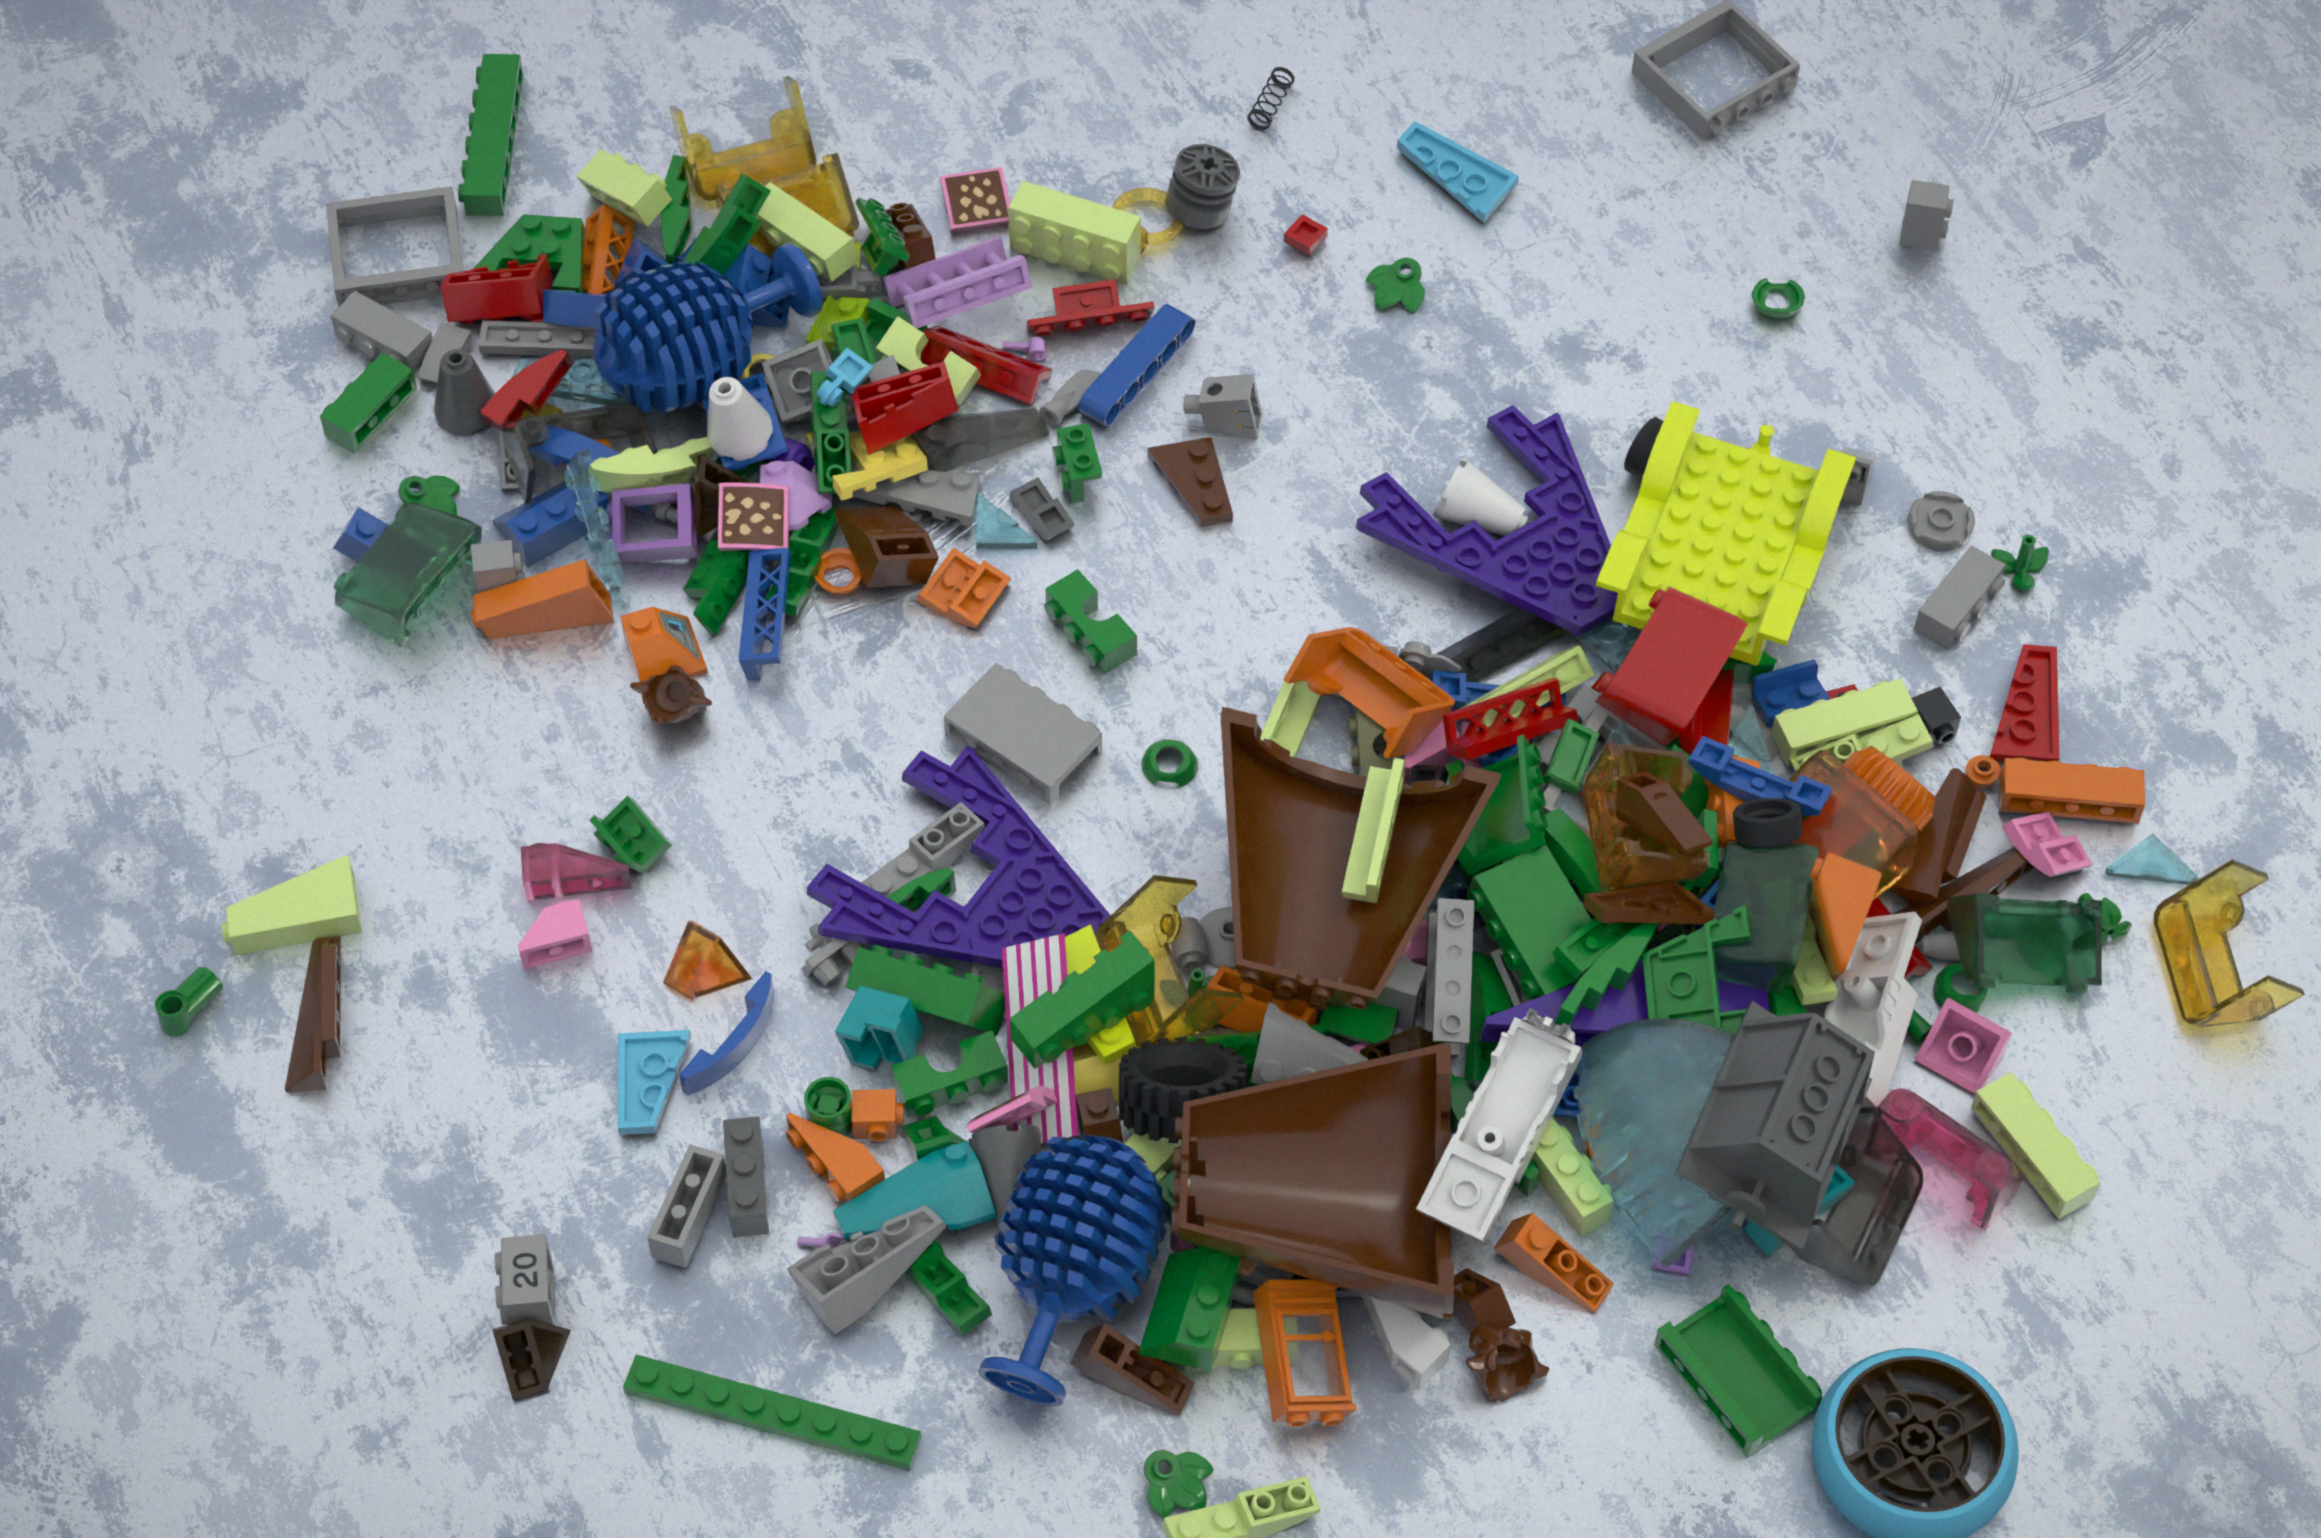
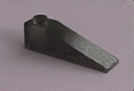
M1031 408L948 415L910 435L926 456L928 470L948 472L1049 436V430L1038 410Z

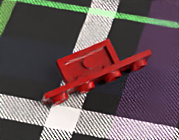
M1116 279L1052 289L1056 316L1027 320L1026 330L1027 333L1035 332L1036 336L1052 334L1056 328L1066 327L1067 331H1077L1084 329L1085 324L1097 322L1098 326L1101 327L1116 324L1117 319L1129 318L1130 322H1138L1148 319V315L1153 314L1155 307L1153 301L1120 306Z

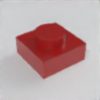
M1302 214L1284 233V242L1310 256L1328 237V228Z

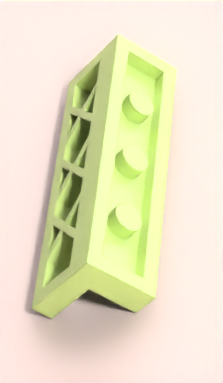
M1578 645L1553 655L1464 707L1550 678L1559 679L1560 692L1563 694L1595 674L1581 646ZM1549 690L1542 692L1536 705L1540 707L1550 701ZM1520 699L1516 700L1508 714L1514 718L1518 717L1525 703ZM1493 709L1487 710L1481 723L1486 727L1491 726L1498 713Z
M1284 681L1260 739L1262 741L1264 738L1273 740L1289 750L1291 757H1297L1322 696L1312 692L1308 688L1306 681L1290 684Z
M1394 758L1391 770L1373 766L1369 768L1342 888V897L1371 903H1377L1404 783V759Z

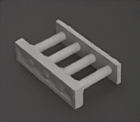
M1438 898L1437 913L1429 912L1427 915L1425 964L1427 972L1424 991L1423 1029L1432 1032V1042L1451 1044V1057H1458L1460 1054V1044H1469L1474 900Z

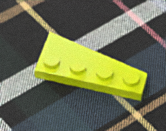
M1091 924L1065 937L1067 974L1069 975L1073 971L1082 974L1096 962L1093 957L1101 952ZM1126 1017L1113 1028H1105L1087 1041L1104 1065L1123 1056V1054L1128 1053L1129 1049L1135 1047V1040Z

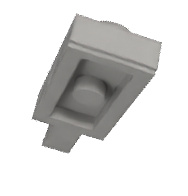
M857 265L851 266L833 282H830L821 275L817 276L822 299H827L828 296H833V299L840 297L854 298L858 296L863 297L866 294L883 293L882 275L874 271L858 269Z

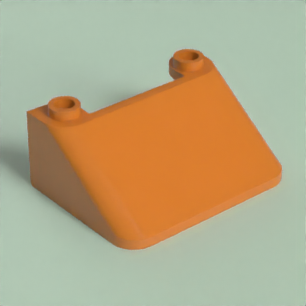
M1827 852L1824 860L1817 857L1813 867L1808 865L1801 885L1807 887L1805 897L1810 916L1816 927L1815 936L1818 948L1830 976L1835 980L1845 972L1882 873Z

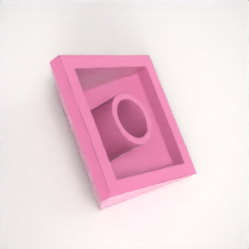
M1947 998L1915 1061L1976 1094L1977 1090L1987 1084L2002 1061L2012 1033L1954 1000Z

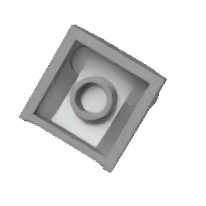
M822 339L761 362L781 421L784 424L803 422L810 417L812 407L811 371H827L833 363Z

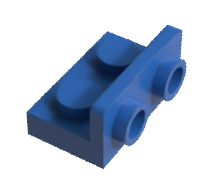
M1815 660L1765 672L1753 677L1751 701L1767 727L1773 726L1775 715H1779L1784 710L1803 708L1821 699L1830 700V697L1817 678L1818 664Z

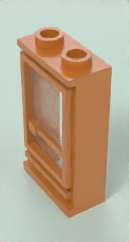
M1268 1280L1253 1291L1273 1422H1287L1289 1427H1300L1309 1424L1310 1421H1321L1322 1426H1335L1342 1424L1345 1417L1356 1411V1404L1352 1402L1335 1295L1336 1286L1316 1280Z

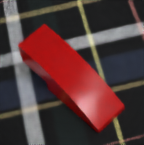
M563 349L558 350L527 366L507 381L480 411L486 422L500 431L513 430L526 410L538 415L574 364L569 354Z

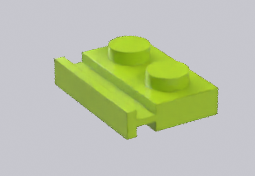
M828 296L805 339L806 344L822 339L827 350L830 351L835 345L831 324L862 318L865 325L868 319L867 305L871 302L870 299L840 297L839 300H834L833 296Z

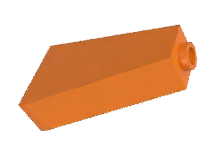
M585 559L474 594V609L470 611L474 626L477 629L480 628L488 639L614 621L611 594Z

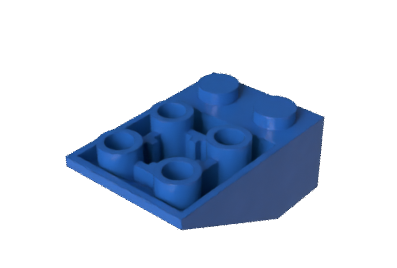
M763 372L738 381L768 412L772 421L773 433L767 441L768 445L765 450L753 458L737 461L733 457H721L723 467L728 470H741L749 464L764 459L771 460L777 458L782 453L788 452ZM706 397L702 400L708 417L709 397Z

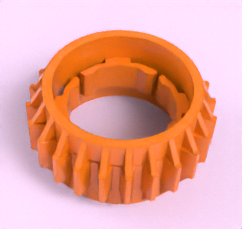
M1869 746L1862 750L1854 751L1841 766L1842 773L1839 784L1844 789L1847 788L1852 792L1860 804L1900 835L1906 836L1918 830L1921 831L1934 816L1933 808L1936 798L1907 771L1875 747Z

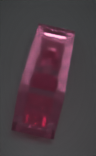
M535 843L531 846L520 847L522 880L527 900L632 889L628 864L557 843Z

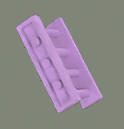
M1000 236L883 277L890 306L897 307L905 304L909 323L915 328L929 325L1032 288L1026 259L1022 255L1007 259Z

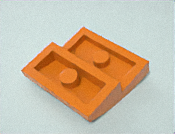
M953 547L919 593L916 601L942 616L976 629L1006 588L1011 578L985 560L979 565Z

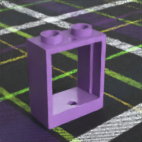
M690 483L612 491V503H607V517L609 523H612V533L607 536L609 553L615 555L619 564L698 557L695 491ZM677 502L678 539L625 543L624 507Z

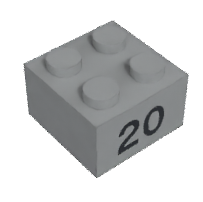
M546 1234L501 1238V1252L495 1253L494 1260L496 1275H499L500 1286L495 1287L497 1309H500L502 1325L530 1318L556 1326L555 1270Z

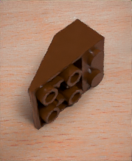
M896 506L835 510L836 518L867 588L927 584L939 557L928 532Z

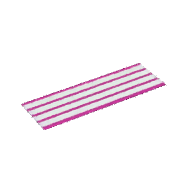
M1065 933L1002 948L1011 1099L1038 1086L1053 1089L1057 1099V1103L1013 1124V1131H1019L1018 1124L1036 1126L1041 1132V1143L1048 1142L1052 1137L1068 1138L1079 1135L1073 1047L1063 1052L1055 1061L1044 1063L1034 1069L1010 1039V1018L1046 991H1050L1052 994L1056 993L1064 978L1068 976Z

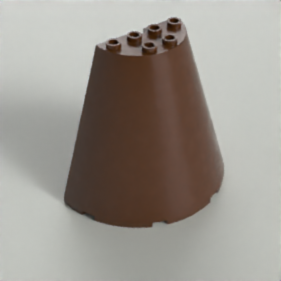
M1222 707L1220 724L1236 970L1240 974V979L1271 991L1274 999L1284 1002H1292L1293 999L1307 1001V1006L1317 1010H1328V1006L1365 1010L1381 994L1498 785L1501 774L1466 765L1462 771L1451 776L1449 785H1444L1445 782L1440 780L1413 781L1412 785L1403 784L1377 903L1342 897V888L1367 776L1348 773L1316 762L1291 757L1289 750L1273 740L1264 738L1262 741L1260 739L1262 730L1258 725L1256 714Z
M1438 1044L1183 1102V1117H1176L1175 1139H1182V1147L1174 1148L1175 1179H1173L1174 1210H1172V1233H1179L1180 1240L1439 1318L1452 1319L1454 1306V1262H1451L1450 1227L1416 1210L1450 1142L1451 1044Z

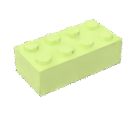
M1022 181L1008 207L1010 249L1021 254L1035 256L1050 263L1061 264L1074 268L1079 272H1087L1107 280L1116 279V282L1125 285L1128 284L1141 259V216L1026 181Z

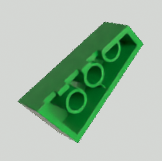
M1130 930L1120 937L1122 944L1109 953L1106 949H1103L1093 957L1096 962L1082 974L1073 971L1064 978L1056 993L1052 994L1050 991H1046L1010 1018V1039L1034 1069L1044 1063L1055 1061L1063 1052L1075 1045L1085 1044L1096 1033L1105 1028H1113L1124 1017L1135 1011L1139 1012L1146 1009L1155 1000V959Z
M874 944L871 950L858 947L845 988L857 992L858 988L863 986L910 998L916 1011L934 1017L936 1015L966 1027L971 1026L985 1033L992 1030L994 1035L997 1036L1005 1013V995L1003 992L983 985L984 977L968 972L964 973L963 978L954 976V969L938 963H934L932 969L922 966L923 959L904 953L902 960L892 957L893 950Z

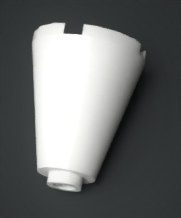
M723 377L716 380L709 390L707 437L711 447L719 456L733 457L737 461L753 458L764 451L768 445L767 441L773 433L772 421L768 412L738 380L732 377Z
M1463 457L1432 515L1440 520L1463 526L1475 520L1485 531L1506 536L1523 527L1528 519L1527 516L1523 515L1524 506Z

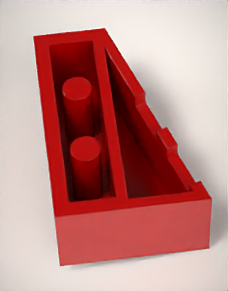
M547 254L538 255V262L519 266L517 260L507 262L508 268L488 271V267L484 266L447 274L440 289L448 322L459 321L460 324H470L478 319L488 318L491 321H502L511 316H521V318L529 319L541 314L543 311V290H553V280Z
M945 361L860 385L851 394L868 455L959 410Z

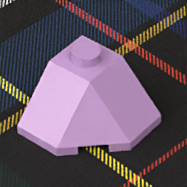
M773 461L760 465V484L789 486V531L803 528L809 523L808 517L818 511L823 514L832 508V494H819L816 475L796 462Z

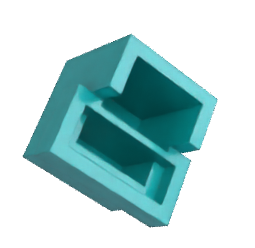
M860 986L838 1024L835 1033L850 1064L876 1070L881 1059L883 1063L893 1065L919 1056L915 1048L924 1033V1028L910 998Z

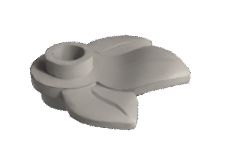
M1407 642L1399 652V658L1430 681L1433 670L1459 672L1462 668L1443 655L1431 654V648L1421 642Z

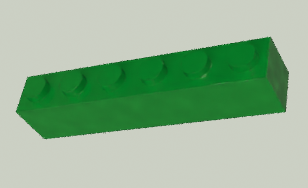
M483 54L482 65L476 67L478 89H473L472 104L475 111L469 114V130L472 132L471 136H466L465 151L468 158L462 161L464 184H459L458 200L460 203H464L466 216H504L524 78L520 54Z

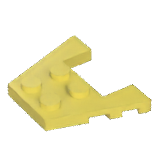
M849 432L850 457L859 471L832 476L833 488L841 501L853 497L852 491L863 488L865 492L876 489L877 482L890 478V481L894 483L927 471V458L911 435L868 455L862 433ZM805 433V442L811 449L813 456L812 433Z

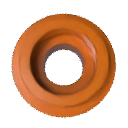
M1978 755L1968 761L1965 773L1977 788L1984 789L1998 781L2001 769L1998 762L1992 757ZM1978 768H1983V769H1986V770H1988V771H1987V772H1982V771H1980Z

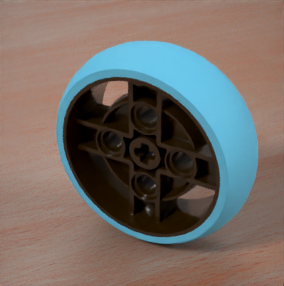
M1900 1348L1880 1352L1860 1360L1844 1371L1830 1386L1821 1400L1813 1423V1460L1822 1487L1836 1508L1851 1523L1876 1538H1966L1980 1530L1997 1514L2008 1499L2014 1486L2018 1468L2019 1448L2015 1425L2006 1404L1995 1388L1975 1369L1956 1358L1927 1349ZM1902 1388H1914L1928 1391L1947 1399L1951 1403L1949 1404L1941 1398H1938L1928 1393L1915 1391L1904 1392ZM1857 1402L1866 1417L1859 1431V1451L1846 1458L1840 1441V1426L1846 1412ZM1886 1413H1896L1901 1417V1420H1893ZM1939 1427L1951 1428L1955 1434L1943 1433ZM1983 1437L1989 1454L1990 1468L1984 1485L1974 1493L1965 1480V1476L1968 1473L1972 1460L1971 1442ZM1875 1461H1887L1891 1467L1882 1468ZM1937 1474L1941 1476L1945 1482H1935L1929 1477V1475ZM1882 1491L1888 1496L1904 1502L1926 1503L1929 1508L1905 1506L1893 1502L1877 1492Z

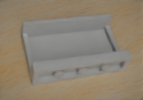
M997 663L944 715L946 736L964 748L967 746L971 747L983 761L1050 806L1059 798V785L1091 752L1098 755L1102 751V732H1100L1095 724L1083 721L1074 715L1068 706L1056 703L1047 697L1042 689L1037 686H1030L1021 680L1015 671L1005 669Z

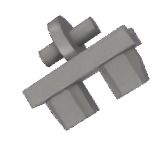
M816 923L809 928L812 939L805 943V946L809 952L814 951L818 947L821 949L805 961L806 965L801 970L807 977L813 973L820 982L827 986L842 973L832 960L835 956L841 953L852 967L858 947L866 948L863 943L841 939L832 940L830 937L821 936L818 934L819 924Z

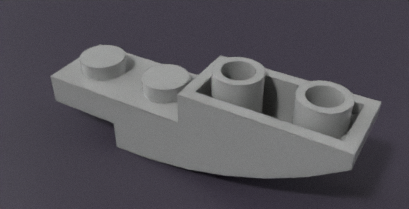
M960 802L909 839L908 849L861 883L888 897L894 891L918 877L949 868L982 831L984 822Z

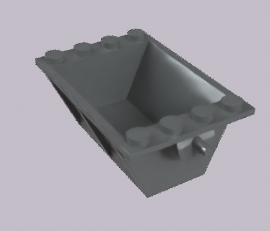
M1751 1001L1747 1006L1675 1173L1736 1211L1730 1223L1732 1228L1740 1230L1745 1218H1747L1750 1222L1775 1236L1781 1242L1798 1252L1801 1251L1871 1084L1872 1078H1870L1875 1051L1815 1012L1777 1017L1754 1001Z

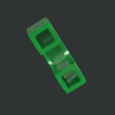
M1079 569L1045 588L1046 603L1044 608L1046 613L1053 621L1057 620L1063 626L1066 636L1072 643H1078L1091 665H1097L1106 674L1137 655V635L1118 613L1102 621L1088 618L1089 615L1098 611V591Z
M992 1030L959 1042L961 1065L951 1072H939L929 1065L925 1054L891 1065L892 1082L900 1102L904 1103V1111L907 1118L915 1115H927L933 1112L935 1108L949 1103H961L967 1100L969 1096L984 1091L992 1092L1002 1087L1003 1084L1008 1083V1066Z

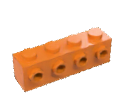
M2005 758L1999 777V811L2024 814L2050 812L2051 816L2139 824L2145 807L2144 770H2136L2129 767H2102L2095 764L2079 765L2062 763L2060 761L2045 762L2025 758Z

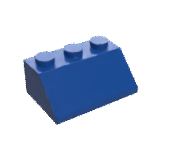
M576 474L492 520L493 525L505 540H512L513 550L515 553H521L522 562L527 568L609 523L607 517L608 497L604 492L587 489L584 485L586 475Z

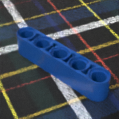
M1169 304L1163 305L1088 387L1079 401L1078 411L1106 427L1110 426L1189 339L1195 327V319Z

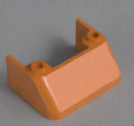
M1354 627L1309 634L1283 679L1288 684L1306 681L1308 688L1320 696L1338 693L1386 729L1383 738L1387 742V748L1383 756L1387 759L1413 753L1443 721L1442 715L1449 713L1455 703L1454 699L1447 692L1369 634Z

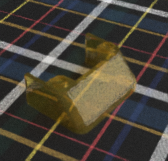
M790 76L783 77L790 108L777 111L770 120L772 138L713 153L711 143L704 135L700 133L688 134L682 110L675 105L669 107L681 156L685 157L695 192L701 198L713 201L728 197L741 173L765 186L769 182L778 184L805 177L813 172L816 166V156L796 80Z
M2232 859L2163 900L2157 906L2153 917L2154 925L2180 1014L2185 1022L2197 1027L2260 1021L2305 995L2302 988L2269 975L2245 989L2242 987L2226 933L2236 928L2244 917L2245 909L2241 896L2269 880L2267 873Z
M1153 875L1105 920L1096 931L1095 937L1101 951L1103 949H1106L1109 953L1122 944L1120 937L1130 930L1155 959V1000L1146 1009L1139 1012L1135 1011L1126 1016L1135 1044L1138 1047H1141V1043L1147 1041L1158 1044V1039L1168 1038L1169 1042L1176 1041L1177 1037H1189L1207 1031L1244 999L1240 992L1199 989L1191 997L1187 992L1169 944L1177 938L1182 927L1177 905L1198 886L1196 880Z

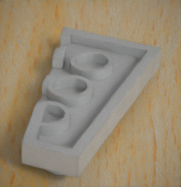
M851 464V472L859 471L855 464ZM927 470L894 483L890 481V478L877 482L876 489L865 492L863 488L852 492L853 497L883 505L891 501L898 503L902 510L914 512L918 508L932 512V517L946 520L949 516L960 519L961 525L972 527L980 488V475Z

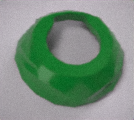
M1764 278L1754 286L1752 299L1760 313L1769 318L1784 319L1794 315L1803 306L1805 294L1802 287L1793 280H1789L1788 283H1770L1767 278ZM1769 293H1783L1789 301V307L1787 309L1771 308L1765 305V299Z
M1162 739L1148 747L1141 760L1142 771L1153 784L1157 781L1178 783V786H1184L1195 777L1198 770L1196 755L1188 745L1179 740ZM1165 748L1177 749L1183 756L1182 764L1174 773H1166L1159 770L1156 757Z
M1954 963L1946 966L1936 975L1933 992L1935 999L1941 1006L1944 1005L1947 998H1950L1977 1013L1986 998L1988 986L1987 980L1975 966L1967 963ZM1957 973L1970 974L1981 986L1980 993L1976 997L1959 994L1952 986V977Z

